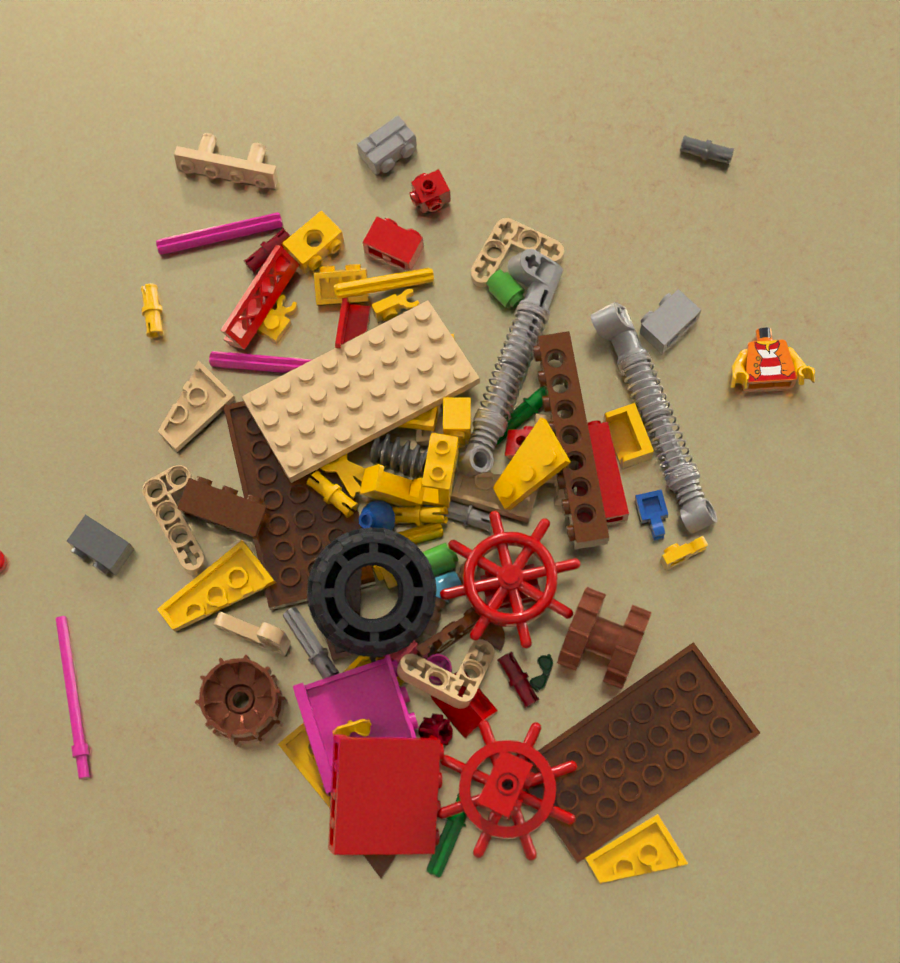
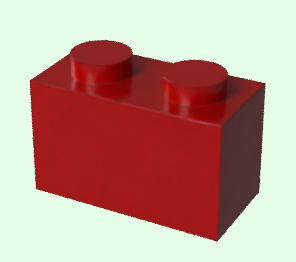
M376 216L362 242L365 253L404 271H412L424 248L423 237L419 232L411 228L406 230L398 226L392 219H382Z

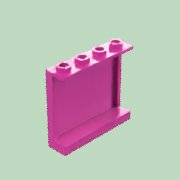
M389 654L385 655L384 659L304 685L302 682L292 686L328 796H331L334 740L332 731L336 727L348 724L349 720L355 722L360 719H370L371 726L368 736L351 732L349 737L416 738L414 730L418 729L419 726L414 712L408 714L405 703L410 702L406 687L399 686L397 680V660L391 661Z

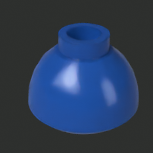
M375 500L368 503L362 509L359 524L362 528H383L392 531L395 525V514L387 502Z

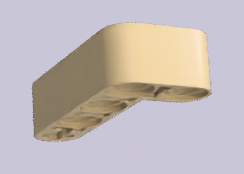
M176 465L147 480L143 485L142 492L180 564L188 574L198 576L207 569L208 561L182 512L177 509L178 505L175 502L182 497L188 479H193L186 467ZM178 476L187 477L183 484H174ZM157 488L163 489L159 497L151 498L153 490ZM175 511V516L171 520H163L166 512ZM179 534H188L185 542L181 544L175 543V539ZM191 551L196 558L197 564L194 566L191 564V560L187 555V552Z

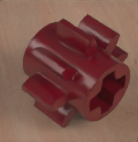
M432 713L431 718H423L418 729L419 736L421 738H429V735H433L440 739L443 745H448L453 735V729L450 725L451 720L443 719L442 714Z

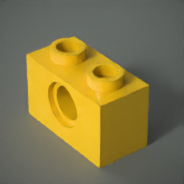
M321 210L283 242V247L300 264L299 268L306 274L310 270L317 269L322 264L323 259L330 253H336L342 247L344 238L342 231ZM313 241L321 242L317 247L309 246Z
M443 398V434L458 437V448L468 445L471 438V398Z

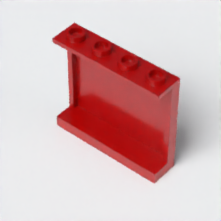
M334 735L328 849L334 855L435 854V845L439 844V830L436 828L437 817H439L438 811L441 808L440 800H438V789L442 787V773L439 772V763L444 757V747L441 740L433 735H429V738H357L346 735Z

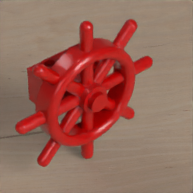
M492 511L489 514L494 535L481 541L473 550L457 540L449 541V549L467 559L463 571V585L441 590L440 597L443 600H448L466 595L469 604L480 616L470 632L472 640H479L489 623L503 627H517L521 646L528 649L531 647L532 641L527 624L542 616L548 608L566 619H570L573 616V610L555 600L554 597L557 590L558 573L578 569L581 563L577 558L555 563L550 552L540 542L550 527L548 519H541L532 535L529 536L519 532H504L499 512ZM508 546L523 548L512 565ZM497 549L501 567L484 556ZM532 554L539 559L542 566L534 567V563L527 565ZM477 566L485 570V575L480 576V581L474 582ZM546 576V587L544 592H542L538 578ZM483 591L485 603L480 598L477 592ZM537 601L536 604L524 611V604ZM512 607L513 613H503L498 610Z
M482 720L479 722V729L485 743L484 747L476 751L466 764L448 755H444L443 760H440L443 766L460 773L461 777L459 782L460 801L440 808L438 816L441 819H445L465 812L471 823L482 831L473 850V855L476 858L483 857L492 837L500 839L519 838L526 858L529 861H533L536 859L537 853L530 833L538 829L548 816L568 825H572L575 822V816L555 806L554 801L556 797L555 778L574 772L577 769V764L574 761H568L550 767L544 756L533 748L541 731V725L537 722L531 724L522 743L512 740L496 741L489 722ZM489 758L493 765L490 775L478 770V767ZM533 764L538 769V773L531 772ZM472 779L485 785L480 794L471 797ZM544 783L543 800L523 791ZM522 803L538 810L526 822L520 809ZM480 806L490 811L488 819L486 820L475 807ZM510 816L512 817L514 826L498 825L501 817L509 820Z

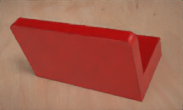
M348 297L342 298L335 348L341 349L342 344L368 331L371 314L370 306L350 304Z
M462 685L457 695L463 697L467 687ZM479 687L470 704L460 709L431 695V699L446 717L451 720V723L464 738H467L479 726L480 721L490 719L498 711Z

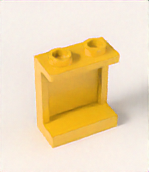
M436 433L431 434L422 486L425 487L422 504L450 507L458 461V437Z

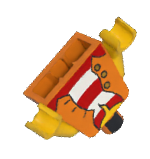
M768 327L756 330L757 341L749 342L746 349L739 352L732 365L731 388H735V384L739 383L742 384L743 391L793 388L797 377L799 385H804V379H810L812 383L815 382L814 368L806 366L794 349L788 347L785 340H773L772 330Z

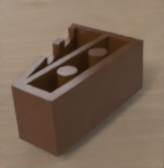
M197 476L196 480L188 479L177 508L179 511L257 539L268 510L267 506L262 505L263 499L248 495L247 499L237 495L238 490L225 485L222 486V489L211 486L213 481Z

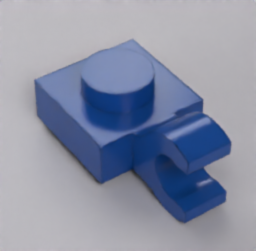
M662 489L635 495L641 524L650 523L653 541L664 539L665 529L662 519L668 518L669 514Z

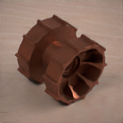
M586 587L560 650L557 664L576 671L585 650L610 659L602 682L623 689L652 612L632 605L624 626L599 616L606 594Z
M246 654L243 658H233L226 661L220 658V663L213 667L206 676H200L203 682L200 688L199 700H196L195 703L201 707L202 714L207 720L205 726L210 730L215 728L213 733L216 736L221 734L226 739L234 742V745L238 748L241 747V744L256 742L265 744V738L271 735L278 726L283 727L281 718L284 704L288 702L282 696V692L276 684L278 681L277 677L274 674L270 676L272 670L269 666L262 667L257 662L251 661ZM242 695L248 696V705L244 708H237L235 705L237 698Z

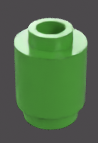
M500 269L487 280L486 284L489 286V291L506 308L511 306L515 308L521 300H524L523 294L525 289L508 272H503Z
M446 542L423 552L432 566L434 576L456 568L454 562L459 560L457 554L449 549Z

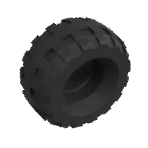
M383 528L357 529L334 539L317 557L308 579V606L317 628L335 646L359 656H385L409 646L426 629L436 605V579L427 557L416 544L405 536ZM370 565L388 570L398 585V599L394 608L388 614L376 619H368L356 614L349 606L346 598V586L350 577L358 569Z

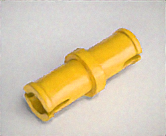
M145 284V286L141 287L144 305L141 311L145 317L146 335L149 338H158L159 335H163L160 316L163 311L162 306L159 305L158 287L156 284Z
M319 471L311 475L319 481V484L309 477L307 485L324 497L323 500L327 504L334 505L347 518L353 515L354 512L346 507V505L355 511L357 510L359 504L342 492V487L338 484L334 485Z
M422 504L415 507L392 508L394 513L398 515L395 516V524L415 523L417 526H423L425 523H447L448 517L440 515H448L446 506L424 507Z

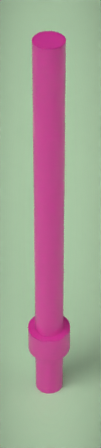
M59 616L55 620L74 744L71 746L72 756L76 758L78 778L87 779L90 778L87 761L89 748L84 740L66 616Z

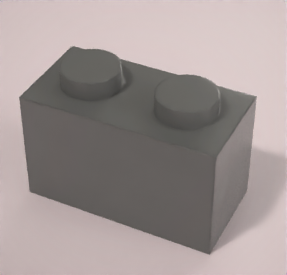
M86 514L67 539V542L73 547L71 552L82 560L88 557L94 561L92 566L105 575L109 571L116 576L134 551L129 542Z

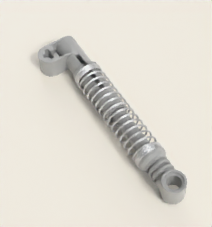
M527 249L513 256L508 262L510 275L529 288L524 300L519 302L515 310L516 313L514 315L516 319L511 321L513 326L509 327L510 333L506 335L508 341L503 342L505 348L500 350L502 355L497 357L499 363L494 365L496 370L491 372L494 378H490L489 383L491 385L486 386V390L489 393H484L483 397L485 400L480 401V405L483 408H478L473 418L472 424L474 429L469 439V444L466 450L458 457V468L462 474L468 477L485 473L493 466L492 452L495 450L497 440L504 435L508 427L507 421L511 419L510 413L514 411L513 406L517 403L516 398L519 397L522 383L525 382L524 376L528 374L527 369L531 366L530 361L534 359L533 346H537V337L539 333L541 336V332L545 330L544 325L547 324L550 316L549 306L563 272V268L558 263L534 249ZM494 373H500L499 377L495 376ZM523 377V380L520 382L517 378ZM491 380H497L496 384H493ZM519 384H520V388L517 389V388L515 387V385H519ZM489 387L494 388V389H493V392H491L488 388H489ZM512 392H517V395L514 397ZM485 395H491L490 400ZM514 399V403L511 404L509 400ZM483 402L488 403L487 407L484 406L482 403H483ZM506 407H511V411L508 412ZM503 414H504V415L508 414V418L505 419V418L503 417ZM474 457H475L476 460H477V463H478L477 466L475 465V463H474V461H473V458H474Z
M614 302L591 314V321L597 333L602 338L611 341L619 358L617 361L621 375H626L627 377L624 382L629 383L627 390L633 392L630 397L635 398L636 401L634 403L636 406H639L638 412L642 413L641 420L646 423L644 425L645 429L652 428L647 435H655V438L651 439L650 442L651 444H659L654 447V452L662 451L656 459L665 458V461L659 466H668V469L662 474L667 475L665 480L669 489L677 494L676 498L680 500L679 505L683 506L680 514L685 527L693 534L716 523V512L710 501L704 498L705 494L701 492L702 487L698 486L700 484V474L697 465L692 463L693 456L688 455L690 449L685 447L687 441L682 439L683 433L679 432L680 425L675 424L677 418L672 416L674 411L669 408L671 403L666 401L667 394L662 393L664 387L659 385L661 382L660 378H656L658 372L653 370L655 365L651 363L652 358L648 350L642 347L626 307ZM669 418H674V421L670 424ZM672 426H677L678 428L673 431ZM675 434H681V436L677 439ZM679 441L684 442V444L681 447L678 443ZM681 449H687L688 451L683 455ZM685 457H690L691 459L686 462Z

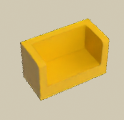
M635 403L604 414L603 422H608L614 450L621 469L652 459L654 450Z
M378 464L364 468L360 494L400 507H414L422 505L425 487L422 486L423 478L410 480L385 472L384 466Z

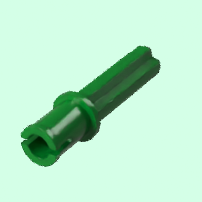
M540 387L528 398L524 397L522 399L523 402L510 413L511 419L507 421L508 427L504 435L499 437L496 445L507 437L508 430H515L531 415L538 414L537 410L543 406L542 396H546L545 387Z
M459 793L457 794L455 802L460 801ZM465 812L445 818L447 822L440 835L439 844L435 847V854H432L426 868L427 873L435 877L442 876L461 829L466 827L464 823L467 818Z

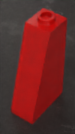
M599 420L588 422L607 524L627 521L629 511L608 422L601 423ZM578 462V470H579V469L582 468V466H581V464ZM576 487V496L581 497L587 494L583 487ZM588 513L577 515L578 520L583 523H588L592 520Z

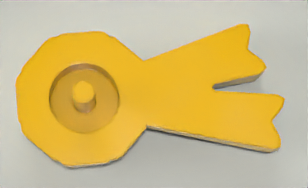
M347 454L320 468L326 473L336 472L352 499L355 498L356 493H360L361 486L355 479L362 483L364 468L348 461Z

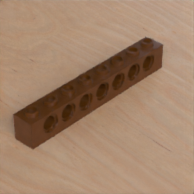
M570 331L541 335L537 337V346H533L535 362L540 361L541 371H537L539 386L545 387L546 396H542L544 412H549L551 421L548 424L569 460L577 461L582 466L579 470H572L567 465L560 471L561 473H557L559 490L564 489L565 499L561 500L564 516L569 515L570 525L566 526L568 541H574L575 549L606 545L610 537ZM551 360H558L562 363V365L560 367L554 368L551 367L548 364V362ZM555 385H563L567 391L558 393L554 391L553 387ZM567 410L572 416L564 419L558 415V412ZM566 435H571L576 438L577 442L567 444L562 438ZM583 487L587 494L581 497L576 496L572 489ZM588 513L592 520L588 523H583L578 520L577 515Z

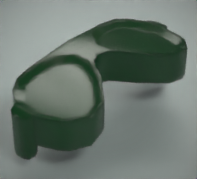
M551 654L538 657L537 663L543 673L531 678L529 681L536 692L546 687L553 667Z

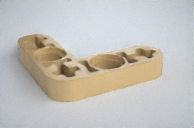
M502 218L495 224L471 268V280L478 287H487V280L501 268L511 248L520 253L527 249L539 251L541 242H543L544 247L543 249L541 248L540 253L548 257V251L551 252L553 249H556L557 255L548 258L560 264L564 257V247L559 241L515 220ZM507 227H510L511 231L505 235L502 243L500 241L502 237L501 229L505 230ZM525 237H533L537 243L534 247L527 248L522 244V240ZM492 247H497L501 250L502 254L498 258H491L488 256L487 251ZM486 262L487 264H489L487 268V276H483L482 279L478 278L477 271L482 272L485 268Z
M219 612L213 624L225 632L285 656L291 644L283 630L265 622H262L259 628Z
M486 640L474 641L456 675L418 655L406 654L401 658L397 666V674L403 681L459 709L465 708L472 701L495 653L494 647ZM482 651L484 653L483 657L478 662L475 658L478 652ZM409 665L414 667L412 671L407 669ZM464 670H474L477 678H469L464 673ZM424 671V672H426V673H425L424 677L422 678V677H420V675H421V673ZM429 677H438L443 685H433L429 681ZM461 686L467 687L463 697H459L457 694Z

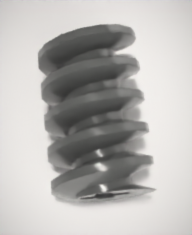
M387 433L383 439L380 436L375 439L370 453V462L375 464L380 459V465L386 467L390 463L392 471H396L400 466L401 474L405 475L410 470L411 478H416L419 473L421 476L425 469L428 448L424 453H420V444H417L412 450L410 449L409 440L401 446L400 437H397L392 443L390 442V433Z

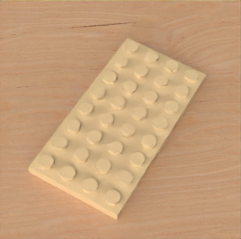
M427 300L342 344L341 349L335 348L242 396V399L289 481L292 483L442 404L443 398H453L480 384V378Z

